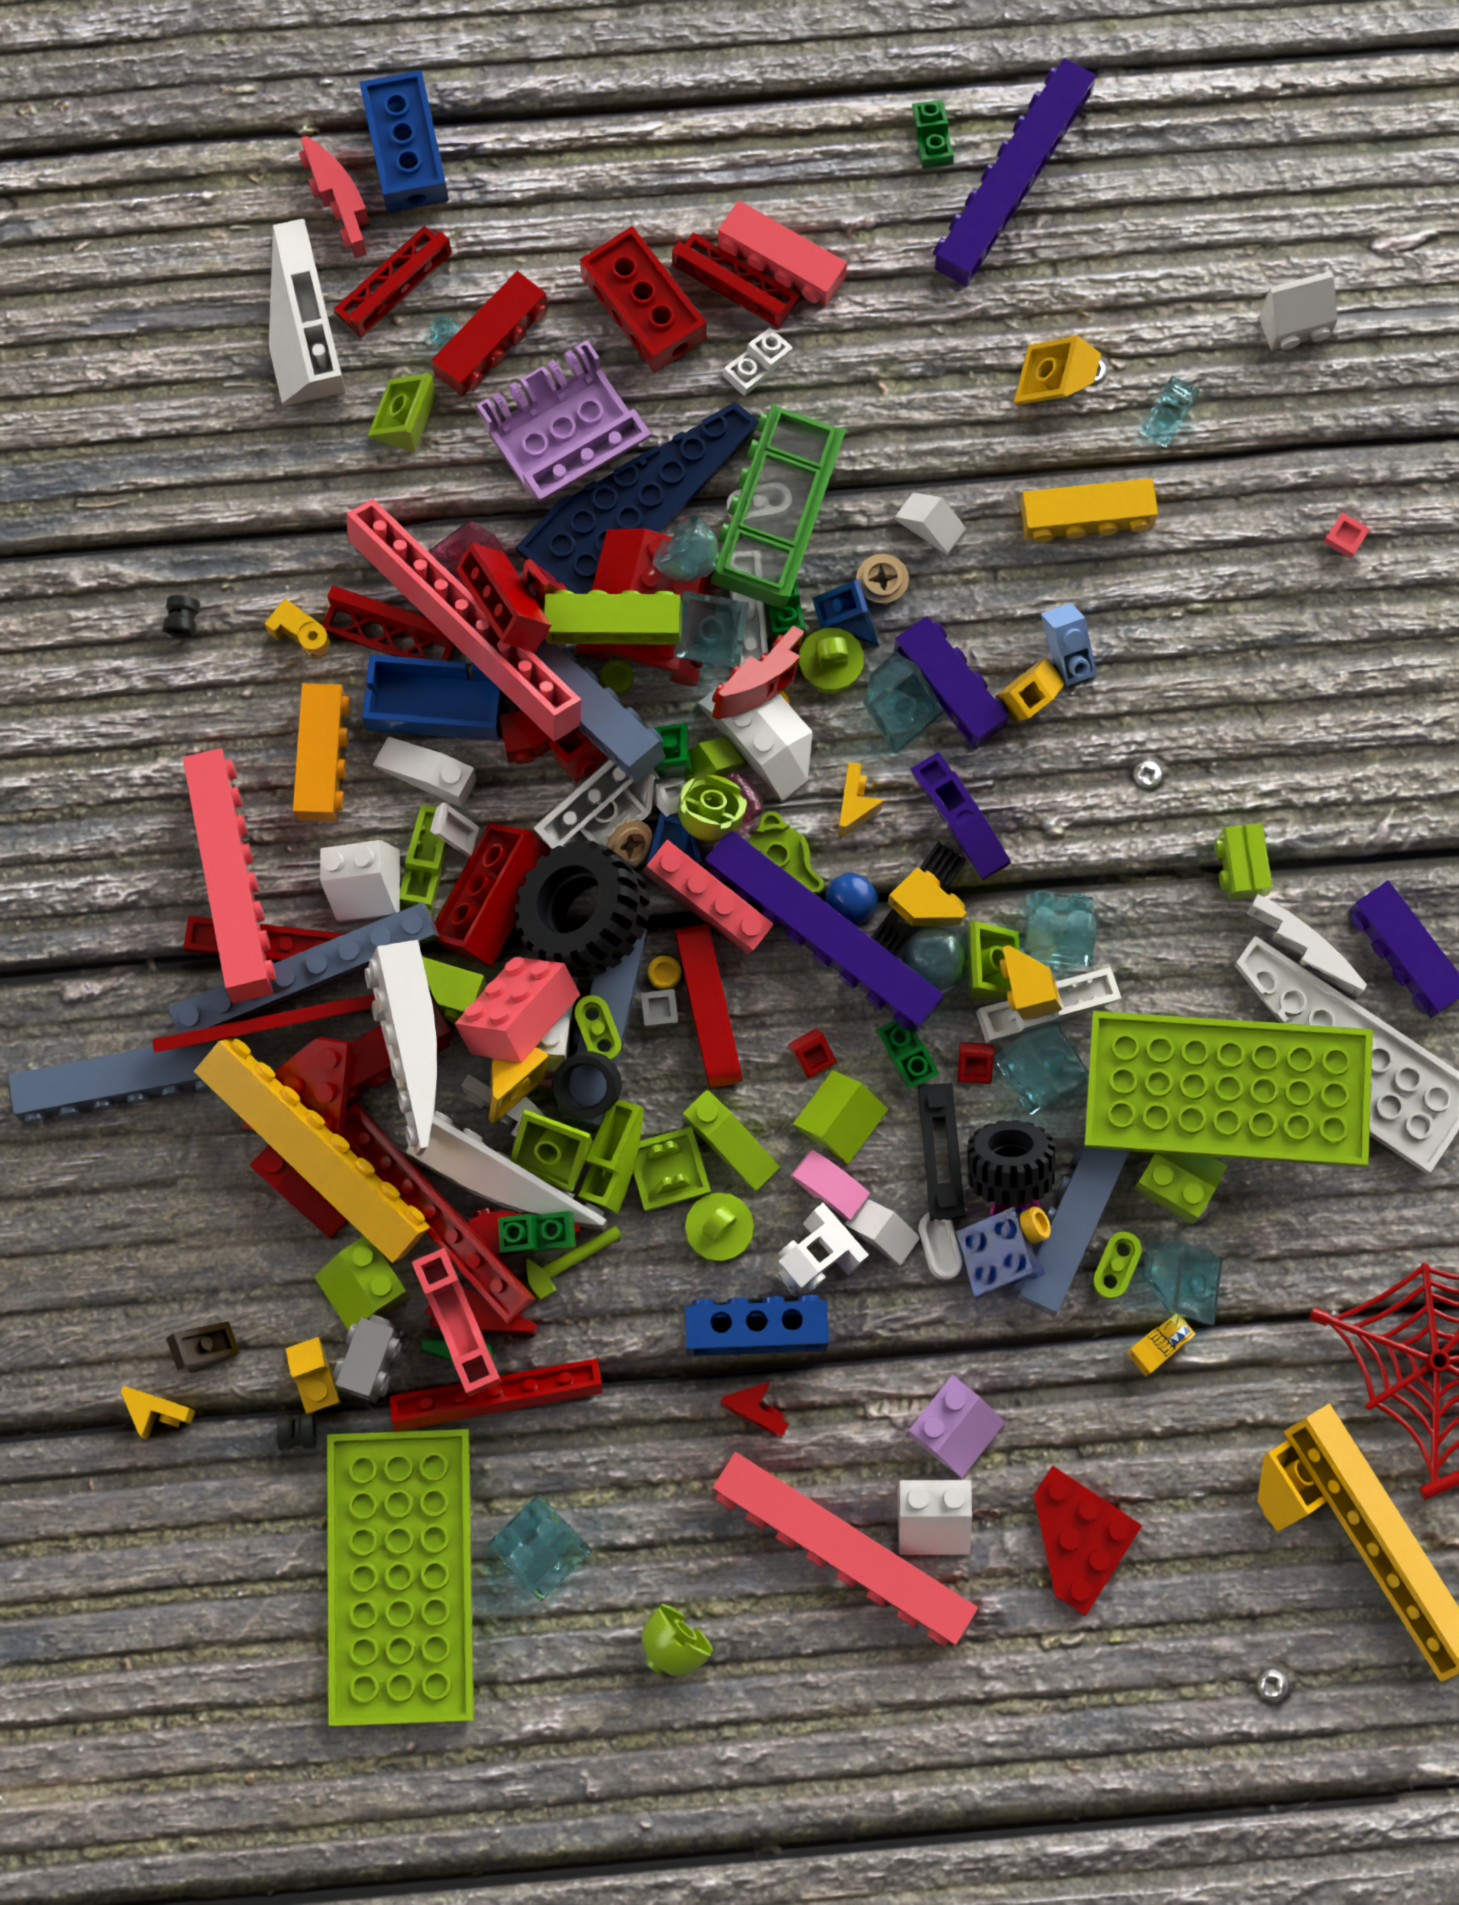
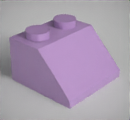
M952 1375L912 1425L907 1435L962 1479L1005 1422L980 1396Z

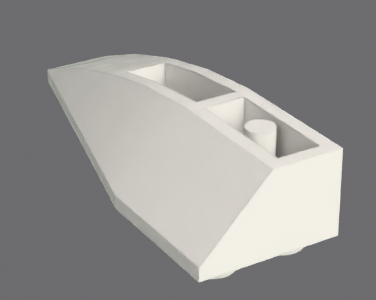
M304 218L273 225L269 350L283 406L346 392Z
M418 940L377 946L372 958L369 959L368 968H365L364 972L368 989L373 988L375 1001H372L373 1017L375 1022L380 1021L391 1063L392 1075L398 1089L399 1108L406 1118L405 1135L409 1147L413 1146L415 1155L419 1156L423 1155L428 1147L434 1114L437 1082V1040L433 1005Z
M435 1111L433 1114L429 1143L423 1155L416 1156L413 1146H408L406 1153L411 1160L463 1190L497 1206L521 1214L534 1215L570 1211L573 1212L574 1223L578 1224L580 1228L604 1231L608 1225L607 1220L602 1217L604 1212L588 1202L583 1206L573 1199L575 1195L570 1191L557 1186L556 1188L552 1187L510 1161L509 1156L490 1149L482 1142L483 1138L474 1131L465 1128L461 1132L456 1129L452 1124L453 1120L438 1111Z

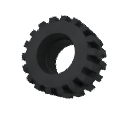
M1001 1120L994 1124H986L984 1128H978L974 1132V1136H970L967 1145L968 1184L970 1188H973V1193L977 1196H982L983 1200L987 1202L993 1201L996 1205L1001 1206L1004 1204H1009L1010 1206H1018V1204L1027 1205L1032 1203V1200L1044 1198V1194L1052 1190V1185L1055 1183V1143L1050 1133H1045L1044 1128L1040 1126L1035 1127L1034 1123L1020 1122V1120Z

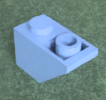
M1072 603L1041 613L1047 644L1065 685L1068 686L1097 676L1086 620Z

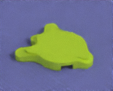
M773 811L763 814L759 826L749 838L748 843L815 895H820L824 890V881L811 867L810 850L805 837L790 828V825L783 821L780 814Z

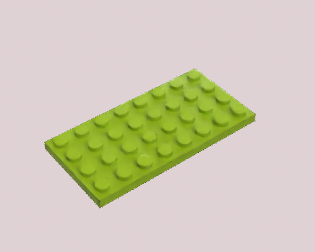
M1093 1011L1084 1148L1367 1168L1369 1164L1373 1029Z
M470 1430L327 1434L328 1726L474 1721Z

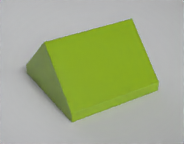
M424 373L389 379L367 436L373 440L415 452L437 397L433 376Z
M978 921L969 923L966 932L969 1000L1008 999L1006 991L1012 990L1010 979L1005 980L1003 977L1000 960L1005 959L1004 946L1010 945L1020 951L1019 931Z
M832 1070L797 1117L793 1126L849 1165L885 1116L888 1109L863 1083Z
M524 1110L510 1161L544 1182L573 1192L592 1145L591 1135L531 1111Z

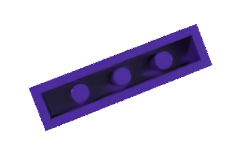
M925 616L895 638L894 650L975 750L1006 727L1009 718L1007 715L1008 709L1000 698L996 697L994 699L987 690L988 685L982 675L978 672L973 673L968 667V661L964 653L958 647L953 648L946 640L947 634L938 622L933 623L928 616Z
M1389 880L1362 897L1352 906L1349 911L1352 914L1351 920L1359 931H1365L1372 940L1371 946L1374 952L1381 959L1385 958L1393 968L1392 974L1395 980L1401 986L1408 988L1414 996L1412 997L1413 1003L1421 1013H1426L1432 1019L1459 1000V972Z

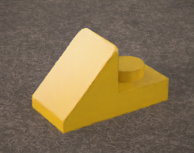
M848 762L838 831L839 836H846L879 813L883 807L884 800L862 797L864 796L867 776L860 775L862 764Z
M316 1337L286 1348L292 1379L296 1381L306 1413H316L341 1404L320 1338Z
M124 1385L122 1387L121 1394L141 1438L148 1440L157 1414H161L158 1421L177 1428L180 1422L191 1425L195 1414L194 1410Z

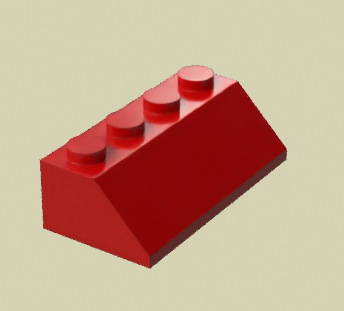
M489 823L434 922L440 939L433 941V943L473 963L492 967L495 960L500 956L502 947L510 932L516 927L518 918L515 916V904H519L520 899L517 897L519 887H523L526 882L524 876L528 870L532 871L537 866L535 862L542 855L546 857L550 855L549 850L551 848L527 829Z

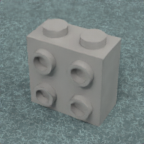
M371 1315L370 1320L360 1317L358 1325H351L346 1338V1344L350 1345L345 1359L339 1358L333 1374V1378L337 1379L335 1385L342 1391L375 1403L378 1402L379 1396H386L391 1383V1377L388 1376L391 1363H398L404 1346L403 1343H400L401 1336L394 1329L395 1325L391 1324V1321Z

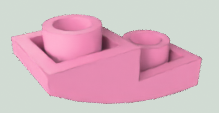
M813 1149L807 1153L791 1174V1177L814 1198H821L844 1220H851L870 1194L869 1191L845 1171Z

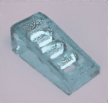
M1172 375L1139 432L1167 448L1197 399L1200 390ZM1171 391H1174L1188 400L1184 404L1169 394ZM1167 401L1181 409V412L1177 414L1163 406L1164 402ZM1160 411L1174 419L1173 425L1157 417L1158 412ZM1154 422L1169 432L1164 436L1150 428V425Z

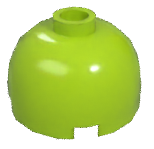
M706 775L705 780L698 781L692 778L682 787L678 803L680 822L684 829L698 840L719 842L726 834L731 831L736 832L740 827L747 805L746 798L743 800V797L740 795L741 789L727 778L716 775Z
M661 1604L657 1610H654L644 1624L641 1640L642 1647L648 1656L645 1661L658 1674H662L664 1671L673 1676H685L695 1672L704 1665L711 1656L713 1648L705 1635L697 1627L692 1631L689 1626L682 1622L686 1617L681 1612L665 1604Z

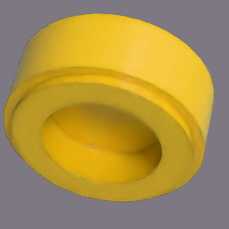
M659 956L649 964L648 980L655 989L659 991L674 989L681 981V967L674 958Z
M1034 1206L1021 1212L1020 1225L1024 1235L1030 1242L1037 1244L1050 1237V1222L1043 1210Z

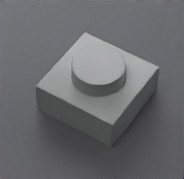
M674 989L641 993L645 1029L678 1025Z

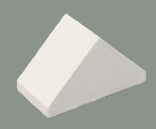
M913 492L894 517V520L946 555L949 554L966 531L964 524L944 499L937 496Z
M867 1198L852 1219L847 1220L844 1224L846 1228L899 1266H901L920 1239L894 1211Z

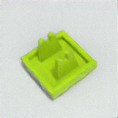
M692 1126L640 1141L633 1173L645 1213L711 1194Z

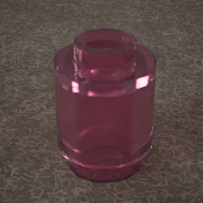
M733 772L725 777L737 784L741 789L740 795L743 797V800L746 798L747 805L742 822L747 823L758 817L765 810L762 804L763 798L747 774Z

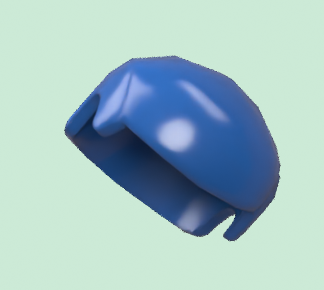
M845 873L831 880L825 890L824 902L855 926H860L872 919L878 908V895L867 878L855 873Z

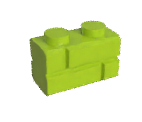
M1256 823L1222 828L1218 838L1214 839L1215 856L1217 859L1222 858L1224 869L1219 872L1221 890H1227L1228 900L1255 898L1257 894L1263 897L1268 896L1273 889L1263 824Z

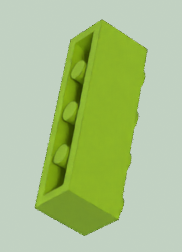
M558 590L554 594H545L544 614L551 623L546 637L547 644L681 645L683 608L681 597L670 591L641 594L632 590L623 591L621 594H608L601 590L589 591L588 594H574L569 590Z

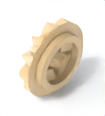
M876 554L864 560L856 576V580L859 579L865 597L872 604L883 603L888 605L895 600L899 601L904 592L907 591L909 575L905 565L898 558L888 554ZM880 569H882V574H884L885 578H891V581L887 582L885 590L880 586V583H874V580L878 579Z
M626 818L623 825H615V831L612 835H606L608 839L606 847L617 853L634 867L639 866L649 855L653 841L652 831L647 824L639 819L633 821ZM629 837L632 839V842L627 844V849H624L621 846L627 843V838Z

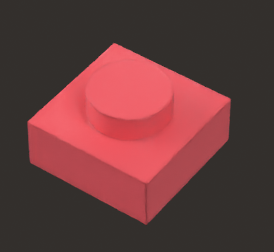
M1342 512L1323 543L1352 559L1369 533L1370 528Z

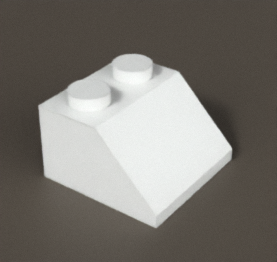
M1332 271L1270 287L1259 319L1271 350L1279 348L1289 350L1298 346L1301 342L1309 340L1319 342L1332 334L1338 321Z
M382 840L321 848L320 882L337 922L345 923L382 918L400 912L399 849Z
M900 1480L897 1483L898 1555H970L972 1526L971 1480Z

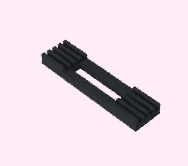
M938 841L920 869L923 872L927 870L936 876L941 883L939 887L946 892L967 859L965 857L962 858L959 853L956 854L954 850L948 849V846L942 845V842ZM892 908L871 938L899 959L921 926L909 925L903 934H899L892 927L900 915Z
M952 1083L918 1085L930 1221L938 1219V1221L942 1219L949 1220L950 1218H953V1220L957 1218L965 1219ZM934 1119L936 1121H940V1119L945 1120L950 1183H938L932 1120Z

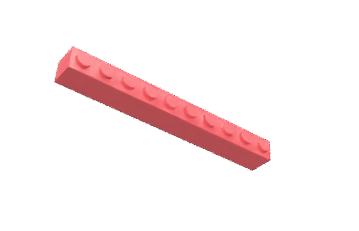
M374 499L346 513L348 541L553 741H556L580 726L581 698L532 651L502 643L472 594Z

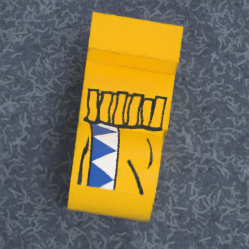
M285 598L264 623L268 634L279 640L285 634L301 645L303 652L311 658L322 657L329 649L330 642L326 629Z
M1177 1312L1160 1327H1156L1132 1346L1126 1353L1145 1377H1147L1195 1335V1332Z

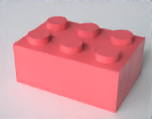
M514 957L506 963L505 968L485 987L480 996L465 1009V1012L454 1024L471 1055L522 1063L580 996V993L565 963Z

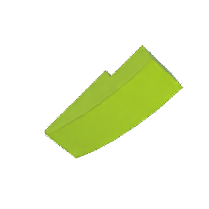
M618 1099L615 1105L606 1112L586 1158L591 1167L578 1194V1197L585 1202L615 1214L619 1213L638 1153L643 1123V1107Z

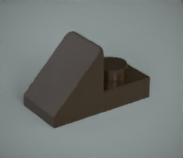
M229 1321L176 1332L166 1338L177 1371L188 1369L190 1373H193L240 1354Z

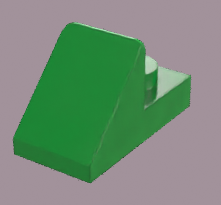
M687 723L654 727L664 741L661 745L666 756L664 760L654 767V771L660 779L693 775L689 754V730Z

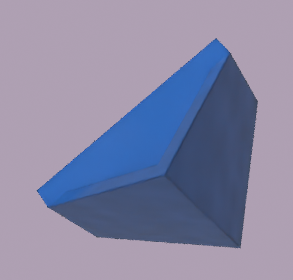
M859 579L812 598L821 629L840 628L851 633L856 639L879 646Z

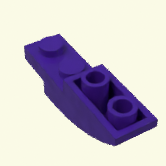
M939 752L910 769L913 777L947 825L948 831L982 881L1011 864L1008 855L955 771L952 772Z

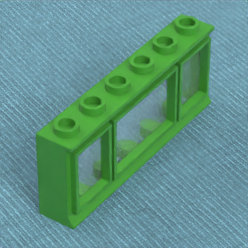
M773 402L769 413L762 412L756 428V431L761 432L759 441L752 440L746 457L752 460L750 468L743 467L737 483V486L742 487L740 497L733 495L727 512L733 515L730 524L724 523L718 542L723 543L721 552H713L708 570L713 571L710 584L784 610L791 596L846 428H836L775 406L776 403Z

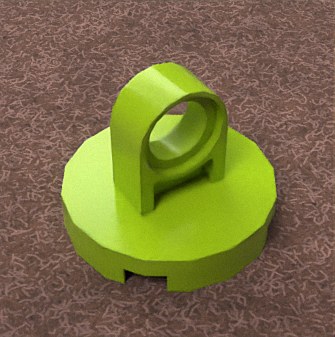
M824 628L813 632L805 639L799 651V670L802 678L806 683L809 682L817 688V691L822 693L837 694L850 689L863 672L864 652L860 642L851 633L840 628Z
M720 1192L705 1195L695 1202L687 1214L685 1224L687 1240L691 1248L697 1255L712 1262L732 1261L742 1255L752 1241L754 1230L752 1214L745 1203L732 1194Z

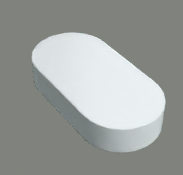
M927 1213L919 1223L918 1232L929 1271L940 1280L953 1279L959 1274L963 1266V1257L951 1218L949 1220L942 1219L938 1221V1219L930 1221L929 1213Z

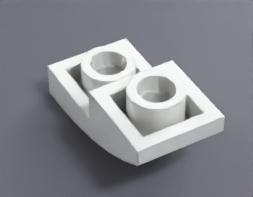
M769 327L748 343L747 349L742 355L723 369L722 376L743 396H746L792 352L793 347Z

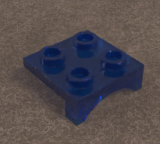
M1012 1207L956 1231L975 1297H982L1025 1278L1036 1279L1045 1275L1044 1269L1034 1255L1029 1240L1024 1235L1020 1225V1214L1026 1209Z

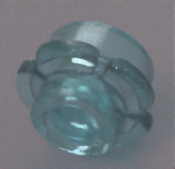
M439 316L429 326L430 340L437 346H445L460 330V327L451 317ZM446 330L447 334L443 335L441 332Z

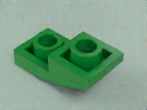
M943 100L912 104L913 121L922 169L952 165L954 163V154L949 138V123Z
M781 575L762 577V579L778 584ZM795 581L791 596L784 610L766 604L774 642L779 635L784 636L792 626L804 631L803 637H806V626L800 605V594L797 581Z
M894 1021L875 1030L908 1090L939 1075L925 1044L921 1043L914 1030L910 1028L906 1031Z
M565 1211L542 1215L523 1214L498 1218L500 1253L536 1252L576 1247L573 1212Z

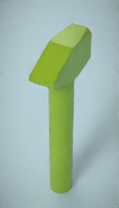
M613 1226L542 1268L532 1260L527 1259L528 1283L538 1301L540 1302L557 1292L551 1278L622 1238L617 1226Z

